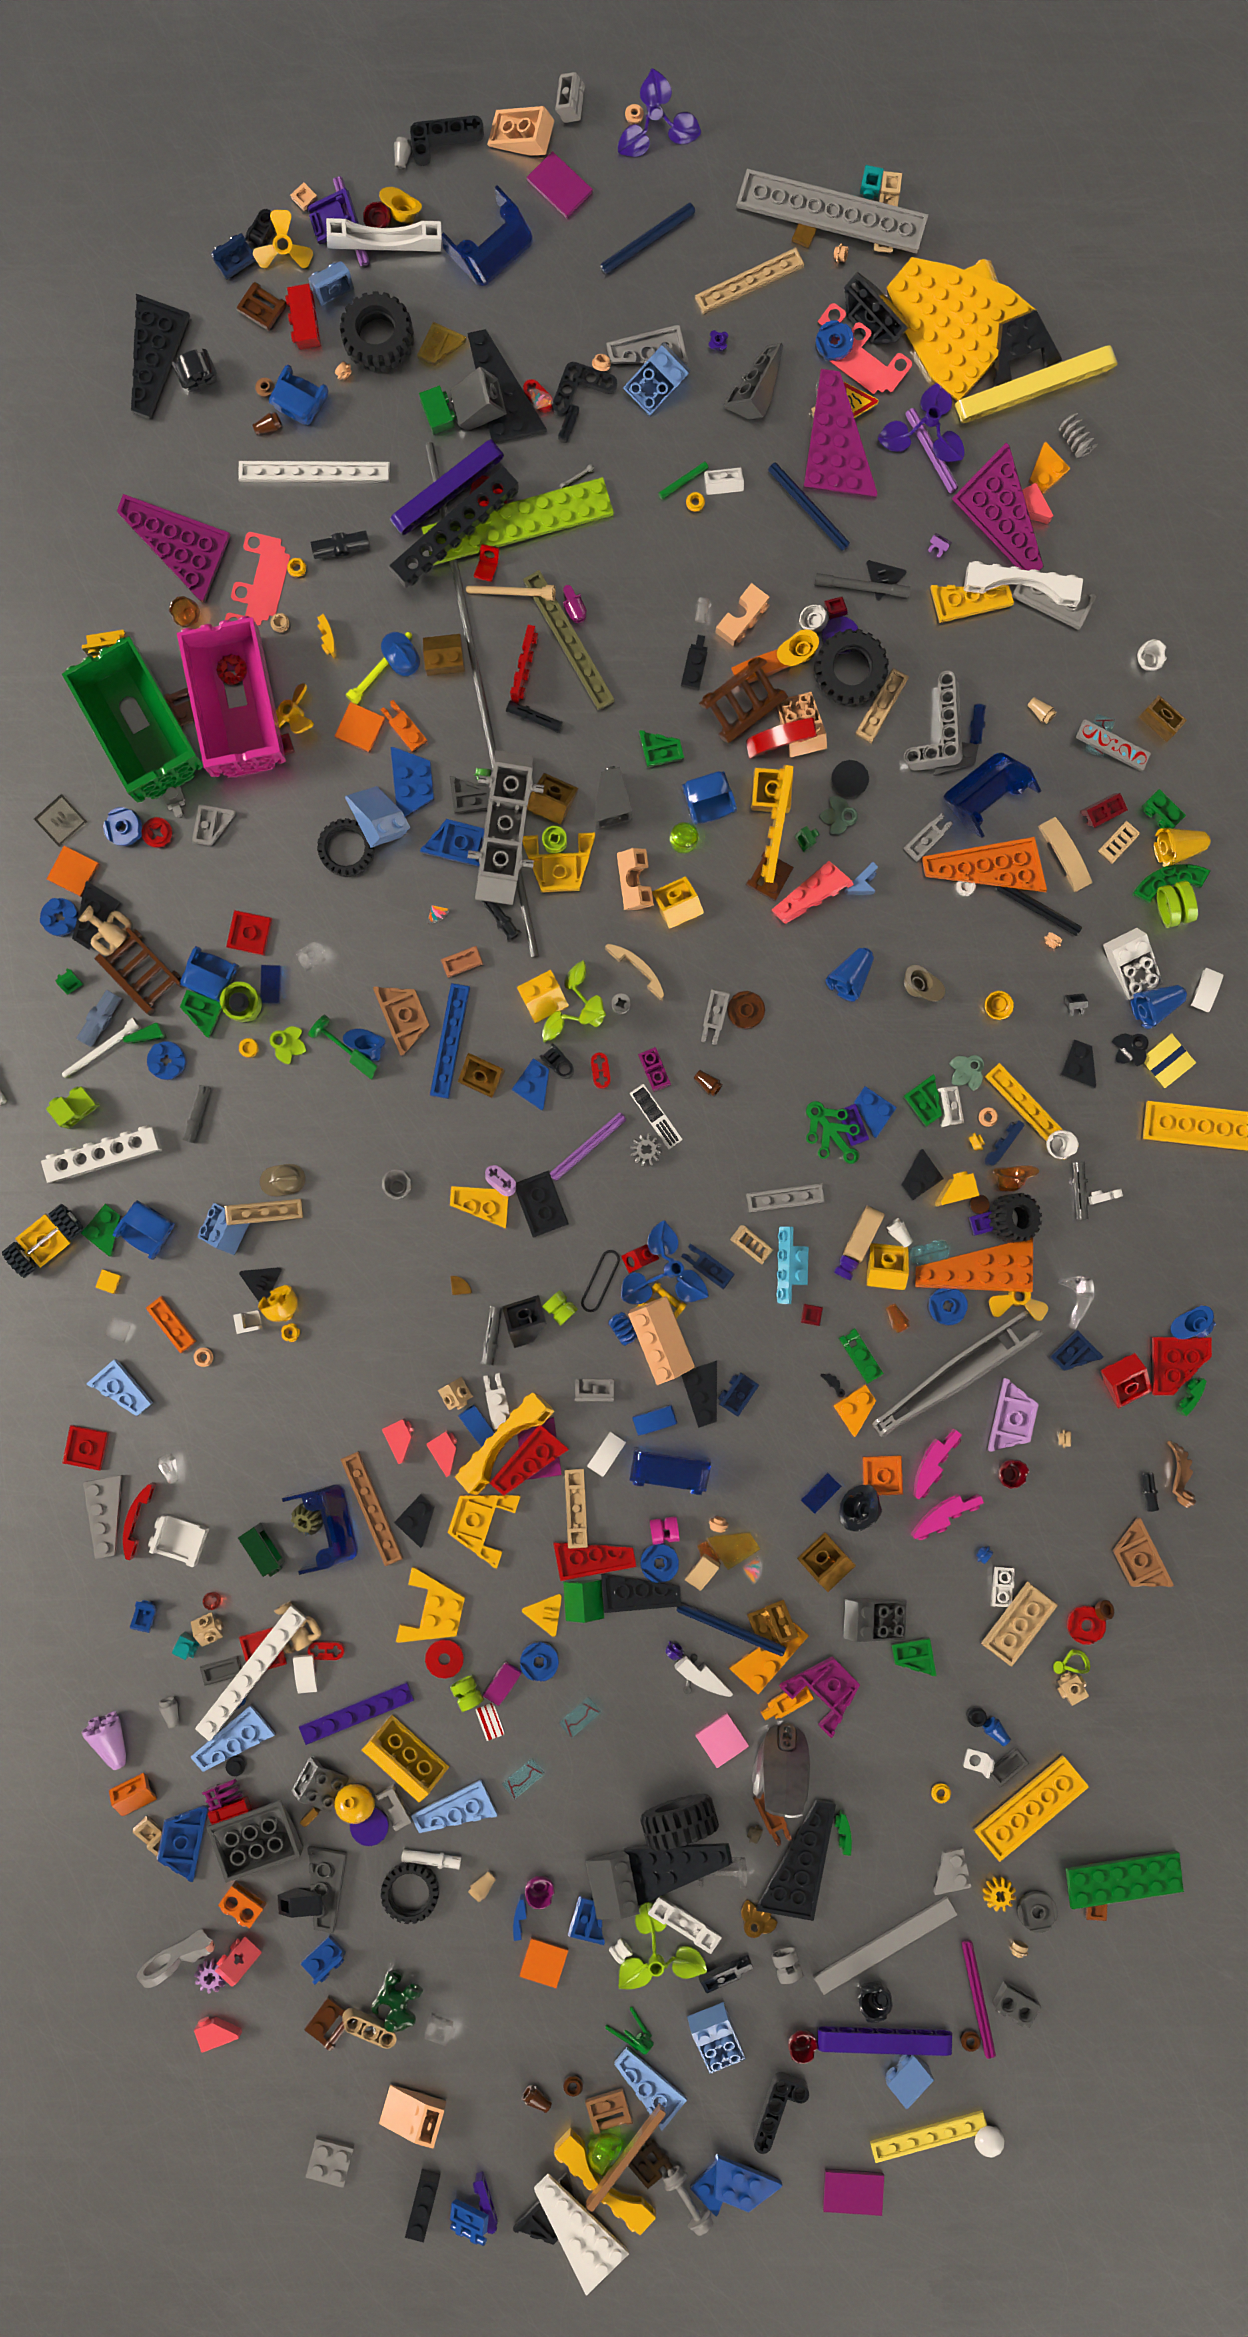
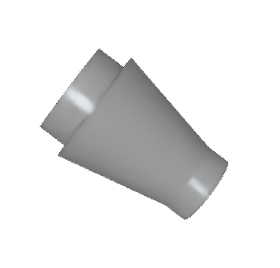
M398 137L396 142H394L395 168L402 170L406 169V164L412 150L411 140Z
M174 1697L160 1700L158 1708L168 1728L178 1726L180 1723L177 1700Z

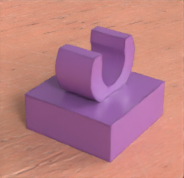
M935 533L930 541L932 545L929 547V552L934 547H937L939 549L937 557H940L944 551L946 552L952 542Z

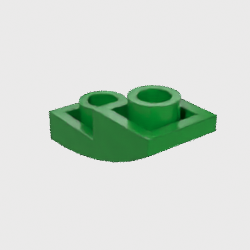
M1194 1378L1188 1383V1388L1185 1391L1190 1397L1182 1399L1179 1402L1180 1406L1176 1409L1181 1415L1187 1416L1199 1402L1206 1386L1204 1378Z
M840 1809L839 1815L835 1816L834 1827H837L838 1834H843L839 1839V1848H841L843 1855L851 1856V1830L844 1810Z

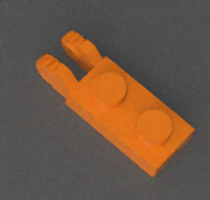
M392 700L389 703L398 715L392 718L387 709L383 707L380 710L389 721L390 726L413 753L427 742V739L407 714Z

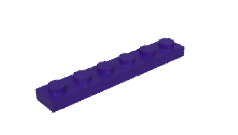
M404 1682L299 1725V1730L305 1745L410 1703L414 1701V1697L408 1682Z

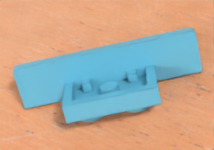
M779 1227L777 1303L791 1304L792 1285H808L809 1247L793 1246V1227Z

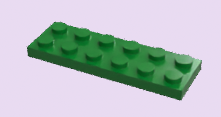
M1178 1851L1066 1868L1071 1909L1184 1892L1180 1853Z

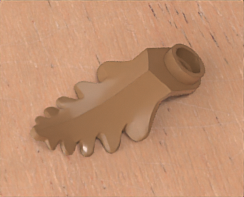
M1168 1441L1167 1444L1172 1448L1177 1462L1173 1493L1178 1496L1177 1501L1181 1505L1190 1508L1191 1505L1196 1503L1195 1496L1190 1491L1184 1490L1193 1474V1470L1190 1469L1192 1460L1187 1459L1189 1454L1187 1451L1184 1452L1182 1446L1179 1447L1177 1443Z

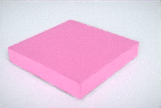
M728 1713L695 1734L716 1768L749 1747Z

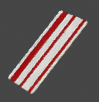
M494 1703L475 1709L487 1741L505 1734Z

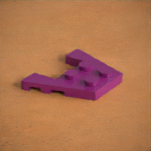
M833 1656L779 1685L791 1699L807 1685L831 1709L818 1723L819 1727L830 1738L834 1736L838 1723H841L847 1706L849 1707L860 1686L854 1677Z

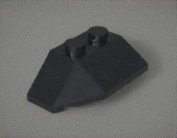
M859 272L845 285L846 316L854 325L860 322L871 330V336L868 339L871 343L897 342L909 328L902 313L876 285ZM858 328L862 332V334L866 336L865 330L862 328Z

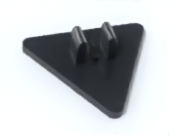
M871 560L866 562L871 582L897 584L907 573L906 570ZM874 592L877 601L881 600L886 595L884 593Z
M277 1267L240 1271L239 1275L258 1302H260L264 1296L267 1299L271 1295L270 1291L273 1290L282 1269Z

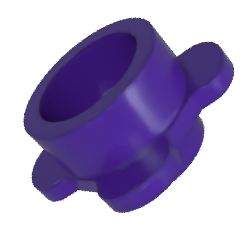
M716 330L711 331L709 347L714 350H725L727 348L726 339L728 338V333L725 331L722 333Z
M669 1641V1645L665 1650L666 1654L674 1661L681 1660L683 1658L682 1655H684L683 1648L678 1643Z

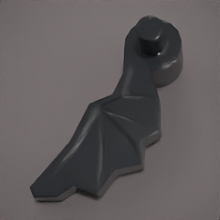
M830 1373L820 1375L830 1387L835 1389L838 1398L845 1396V1391L840 1389V1381L837 1380L836 1376H832Z

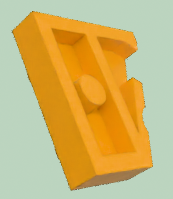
M1047 442L1042 446L1029 479L1031 485L1034 483L1038 485L1042 494L1070 470V467Z
M864 1384L833 1405L853 1437L858 1434L876 1400Z

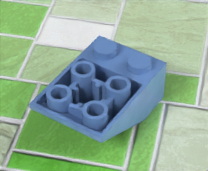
M664 342L623 389L650 416L690 373L691 369Z
M724 2002L687 2016L691 2034L709 2073L719 2071L746 2059Z

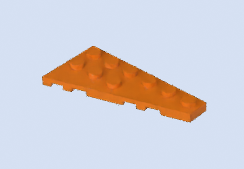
M1035 837L922 856L925 877L1039 892L1047 891Z
M1033 1238L1027 1241L1006 1243L916 1266L915 1287L1032 1292Z

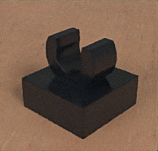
M1084 993L1065 995V1004L1070 1015L1074 1016L1075 1009H1079L1080 1014L1083 1015L1085 1012L1084 1008H1088V1000Z

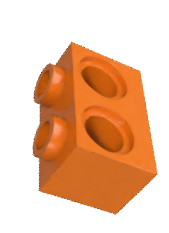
M234 1881L218 1906L221 1907L220 1909L224 1914L236 1918L239 1925L247 1926L250 1929L267 1903L237 1881ZM229 1897H235L238 1903L232 1904L229 1901ZM250 1908L254 1915H247L245 1909Z

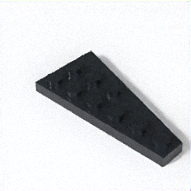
M136 294L131 411L136 415L151 419L190 314L189 312Z

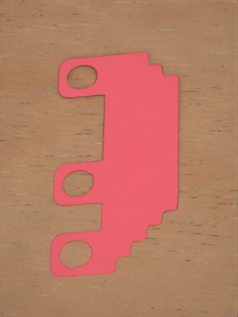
M832 303L820 317L818 323L823 325L831 321L828 314L832 309L840 311V318L837 321L841 323L846 316V312L837 304ZM860 322L856 323L851 329L853 337L854 331L857 328H862L866 332L865 338L862 340L854 338L851 352L843 359L830 362L872 394H875L877 390L884 392L885 389L892 392L912 367V361L903 354L898 353L889 365L885 366L862 348L871 336V330ZM835 336L831 337L832 341L830 343L838 344L840 339H836ZM898 359H904L907 363L903 371L896 370L894 366Z
M248 532L243 547L246 551L261 554L253 585L235 582L231 598L234 601L247 603L245 616L253 617L256 624L260 626L262 620L267 621L269 616L276 614L290 555L286 554V548L281 546V539ZM257 537L260 540V545L257 548H250L248 545L249 538ZM240 586L247 589V595L244 598H238L235 594L236 589ZM227 613L225 620H229L232 617L238 619L243 617V615Z

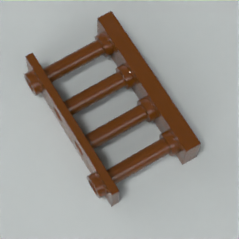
M756 657L750 660L748 666L713 693L706 694L699 703L705 709L711 708L723 727L718 735L727 743L731 742L788 698L784 690L773 688L761 668L767 663L763 658ZM753 673H756L768 692L767 697L763 700L758 699L746 680ZM739 684L753 704L752 708L747 712L743 711L731 691ZM723 696H726L738 715L737 720L733 723L727 721L716 703Z
M127 927L125 930L131 936L115 949L111 955L104 956L99 953L94 959L138 1006L151 1016L156 1011L152 1007L154 1005L153 1002L174 983L182 987L180 985L182 977L175 970L172 972L141 940L143 936L136 929L131 930ZM134 942H137L143 950L123 969L117 970L113 966L115 964L114 961ZM149 955L156 964L136 983L130 984L126 980L128 978L127 975ZM163 969L169 978L151 995L143 998L139 993L141 988Z

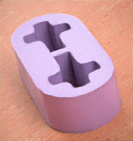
M496 1165L489 1166L486 1169V1181L500 1194L511 1196L515 1193L516 1182L503 1169Z

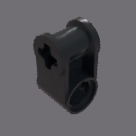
M262 209L259 211L254 222L246 232L245 240L247 242H253L259 247L269 244L276 230L272 221L266 224L264 221L267 219L271 220V210Z
M553 1043L544 1055L539 1056L562 1079H569L574 1074L572 1063ZM561 1066H570L569 1073H560Z

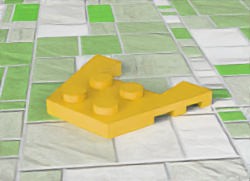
M595 832L578 833V853L539 854L538 835L523 836L522 844L528 859L534 860L532 870L541 892L580 891L595 840Z
M460 1495L448 1534L497 1569L503 1551L484 1545L495 1508L498 1507L515 1513L521 1496Z
M412 1567L408 1585L428 1589L420 1628L400 1624L396 1642L457 1636L465 1596L445 1584L443 1585L418 1568Z

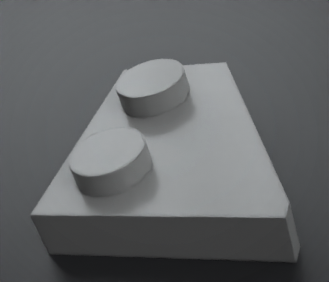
M199 804L192 842L212 846L234 818L236 812Z

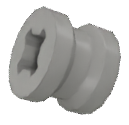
M622 993L615 995L612 999V1009L617 1014L628 1012L631 1005L629 997Z

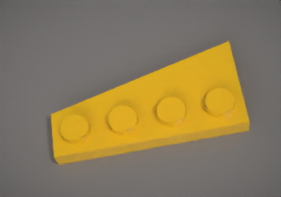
M947 585V587L930 586L939 623L1010 607L1014 604L1009 585L992 588L983 594L964 591V587H955V585Z

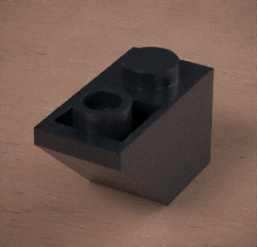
M298 1888L278 1894L279 1915L290 1918L322 1915L321 1894Z

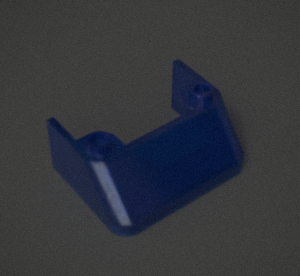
M498 185L494 187L496 203L501 207L500 216L505 223L480 246H477L471 240H463L456 246L444 232L441 234L443 249L479 286H485L528 249L533 242L532 232L518 207Z
M1001 752L991 756L947 791L944 795V800L968 830L983 838L985 835L980 825L983 822L981 813L1007 792L1021 794L1029 787L1035 792L1040 793L1041 789L1031 768Z
M633 1447L629 1480L633 1481L632 1485L644 1486V1483L687 1489L691 1490V1494L702 1495V1492L707 1490L711 1460L707 1457L705 1460L638 1451L637 1447Z
M332 1484L286 1495L282 1498L283 1502L302 1498L303 1505L307 1510H321L329 1548H324L317 1553V1564L302 1567L298 1571L299 1575L327 1569L350 1561L357 1556L358 1546L346 1493L341 1485Z

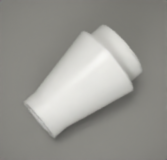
M897 1218L888 1224V1233L904 1247L909 1246L913 1242L904 1221Z

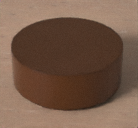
M979 1195L971 1198L969 1206L974 1213L983 1214L989 1209L990 1203L986 1196Z
M1108 1600L1099 1601L1095 1606L1096 1615L1103 1621L1112 1619L1114 1616L1112 1603Z

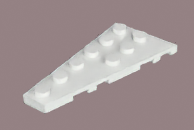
M548 2173L534 2187V2190L587 2296L629 2255V2251Z

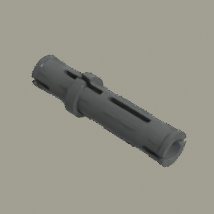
M199 1085L190 1119H187L186 1122L188 1125L182 1139L188 1142L189 1135L191 1134L189 1142L195 1143L197 1131L202 1125L200 1123L211 1090L209 1087H206L204 1094H202L204 1086Z
M1073 1162L1074 1180H1072V1184L1074 1183L1076 1220L1089 1219L1086 1191L1088 1179L1085 1176V1162Z
M490 1307L485 1343H483L484 1354L482 1364L494 1366L496 1349H498L497 1338L502 1308Z

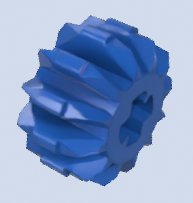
M625 1313L616 1314L609 1320L611 1329L622 1345L631 1344L638 1338L632 1323Z

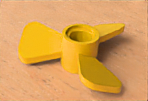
M273 210L270 213V218L277 235L274 237L272 245L255 248L253 250L254 258L261 268H267L277 253H289L301 268H307L312 259L313 251L310 247L292 244L290 237L287 236L291 213L288 210ZM280 238H285L288 242V246L284 250L279 249L277 246V241Z
M305 683L299 684L295 688L292 700L286 699L279 704L276 710L279 728L286 721L290 724V729L295 734L302 733L313 727L314 722L304 717V711L297 706L307 689Z
M1009 1291L1008 1295L992 1296L989 1299V1306L994 1317H1000L1011 1306L1020 1307L1024 1305L1035 1320L1041 1321L1048 1312V1306L1046 1303L1031 1299V1292H1020L1023 1295L1022 1301L1016 1299L1015 1291Z

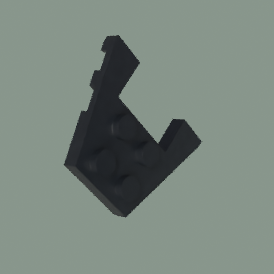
M1032 309L999 323L997 341L998 360L995 362V369H997L996 379H994L995 387L1012 381L1009 361L1040 348L1044 366L1048 367L1062 361V357L1037 310Z

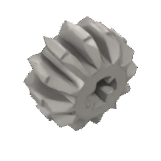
M641 1134V1142L637 1139L633 1140L638 1146H630V1149L637 1150V1152L631 1153V1157L639 1156L635 1160L636 1163L643 1159L642 1166L646 1165V1160L652 1166L653 1161L651 1158L659 1161L655 1153L660 1155L663 1152L656 1150L662 1144H654L658 1139L657 1137L650 1141L651 1134H647V1140H644V1136ZM649 1145L652 1152L650 1154H642V1146L647 1147Z

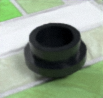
M237 992L230 997L229 1005L234 1011L242 1012L247 1009L249 1000L245 994Z
M974 1707L969 1710L967 1720L972 1726L981 1727L985 1724L987 1715L982 1708Z
M238 1756L229 1758L225 1766L227 1773L234 1777L241 1775L245 1770L244 1760Z

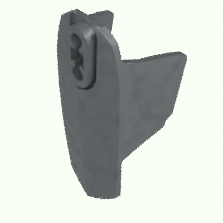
M791 1724L775 1725L769 1728L755 1759L752 1770L753 1793L756 1798L760 1799L764 1792L765 1811L770 1814L787 1818L802 1817L804 1805L808 1799L810 1780V1755L807 1739L801 1730L794 1728Z

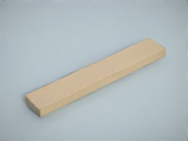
M794 248L695 295V299L702 314H706L803 268L804 262L797 248Z

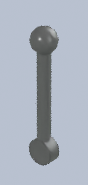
M692 1654L690 1660L695 1664L698 1657L696 1654ZM687 1680V1685L684 1687L685 1694L691 1693L690 1680Z

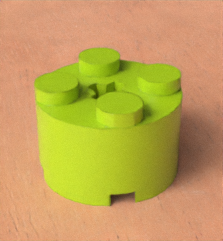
M234 982L222 991L220 1005L223 1012L234 1021L249 1022L255 1020L262 1008V999L260 993L250 984ZM240 992L248 997L249 1005L246 1010L236 1012L230 1007L229 999L234 993Z

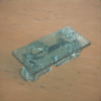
M936 1240L928 1245H917L912 1249H908L912 1257V1266L930 1263L929 1256H932L933 1262L947 1259L950 1256L948 1250L950 1248L945 1240Z

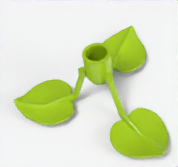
M583 960L573 966L567 973L564 986L567 989L573 987V990L586 1005L579 1017L562 1015L561 1011L554 1012L547 1019L543 1028V1041L545 1043L555 1038L562 1031L564 1019L579 1021L583 1025L589 1023L594 1027H598L602 1023L604 1016H606L600 996H593L587 1001L577 989V985L583 982L586 975V964Z
M646 1902L639 1907L640 1914L636 1915L635 1924L640 1933L648 1934L651 1932L653 1954L649 1959V1964H643V1961L637 1957L625 1959L619 1969V1989H636L645 1986L650 1982L652 1976H661L664 1968L667 1969L672 1961L673 1972L680 1978L689 1979L707 1973L706 1963L702 1955L692 1947L683 1946L678 1948L676 1957L672 1956L667 1962L664 1961L661 1955L656 1953L655 1931L660 1932L664 1930L667 1924H662L648 1915V1912L654 1905L651 1902Z

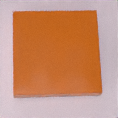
M350 702L337 729L335 738L370 753L385 721V717Z
M63 846L47 880L82 897L86 881L90 883L99 863Z
M901 1455L862 1457L863 1485L873 1486L878 1495H903Z
M531 1937L519 1977L557 1988L568 1948Z

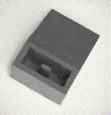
M845 1599V1639L855 1642L905 1640L906 1600Z

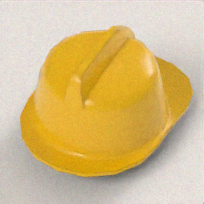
M385 187L379 192L381 201L390 208L391 215L396 221L409 225L413 224L416 213L422 209L420 201L395 187Z
M800 630L779 646L777 651L778 660L787 666H795L811 660L818 649L819 637L812 630Z

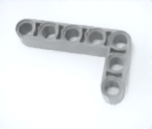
M943 671L938 677L941 743L912 747L906 750L904 759L912 770L917 771L958 764L962 760L959 683L952 671ZM952 680L950 684H945L947 681ZM953 698L950 702H946L947 699ZM954 715L952 719L947 720L949 716ZM955 733L953 737L947 738L949 734ZM951 751H956L955 754L948 756ZM932 754H937L936 757L930 759ZM918 757L917 760L911 761L912 758Z

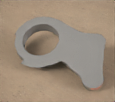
M203 1929L198 1930L187 1939L161 1951L148 1960L139 1970L136 1979L145 1988L156 1986L172 1975L181 1962L194 1963L196 1960H200L212 1953L215 1947L214 1942L207 1937ZM167 1963L161 1970L153 1974L160 1966Z

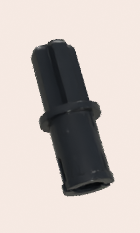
M1145 1472L1142 1474L1144 1486L1142 1494L1145 1495L1146 1511H1158V1490L1155 1487L1154 1474L1152 1472Z

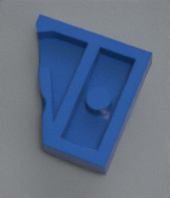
M864 1086L854 1101L872 1136L877 1138L897 1107L866 1086Z
M579 1896L568 1936L604 1945L605 1940L601 1928L603 1927L602 1920H597L593 1899Z

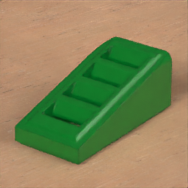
M154 1023L123 1037L122 1040L124 1043L134 1044L164 1039L167 1036L162 1025Z

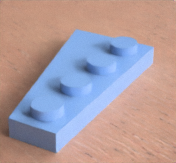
M249 1705L219 1731L211 1741H208L191 1756V1759L204 1772L224 1762L226 1759L275 1736L276 1733L256 1709Z
M481 1779L411 1814V1818L419 1833L498 1816Z
M626 2047L615 2060L614 2065L633 2088L650 2115L659 2103L665 2107L666 2116L658 2125L662 2131L685 2104L687 2097L630 2048Z

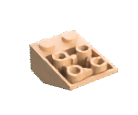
M812 692L788 697L776 706L781 725L801 719L814 718L817 737L786 745L790 758L827 749L826 731Z
M390 2084L379 2124L415 2144L433 2149L446 2101Z

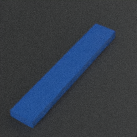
M451 983L430 1096L449 1099L470 986Z

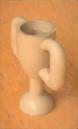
M89 905L80 916L79 921H90L98 928L99 932L92 937L91 945L102 955L109 956L125 940L128 935L125 929L127 927L131 929L132 923L130 919L119 911L111 912L107 921L102 922L93 915V907ZM116 918L121 923H123L125 927L119 928L117 925L112 924L113 919ZM103 937L110 944L109 949L97 940Z
M291 1601L278 1607L274 1612L278 1615H284L288 1608L292 1606ZM306 1616V1620L290 1639L293 1643L292 1647L287 1643L283 1651L286 1653L299 1651L320 1637L321 1629L313 1617ZM306 1622L309 1624L314 1634L310 1635L308 1630L305 1628L304 1625L306 1624Z

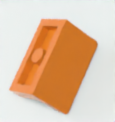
M145 1773L109 1790L111 1806L121 1816H125L157 1800L156 1795L149 1788L148 1777Z

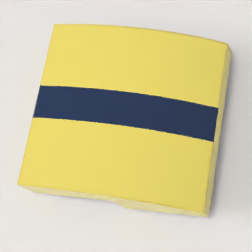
M1172 1033L1146 1053L1147 1057L1144 1062L1164 1088L1196 1064V1061Z

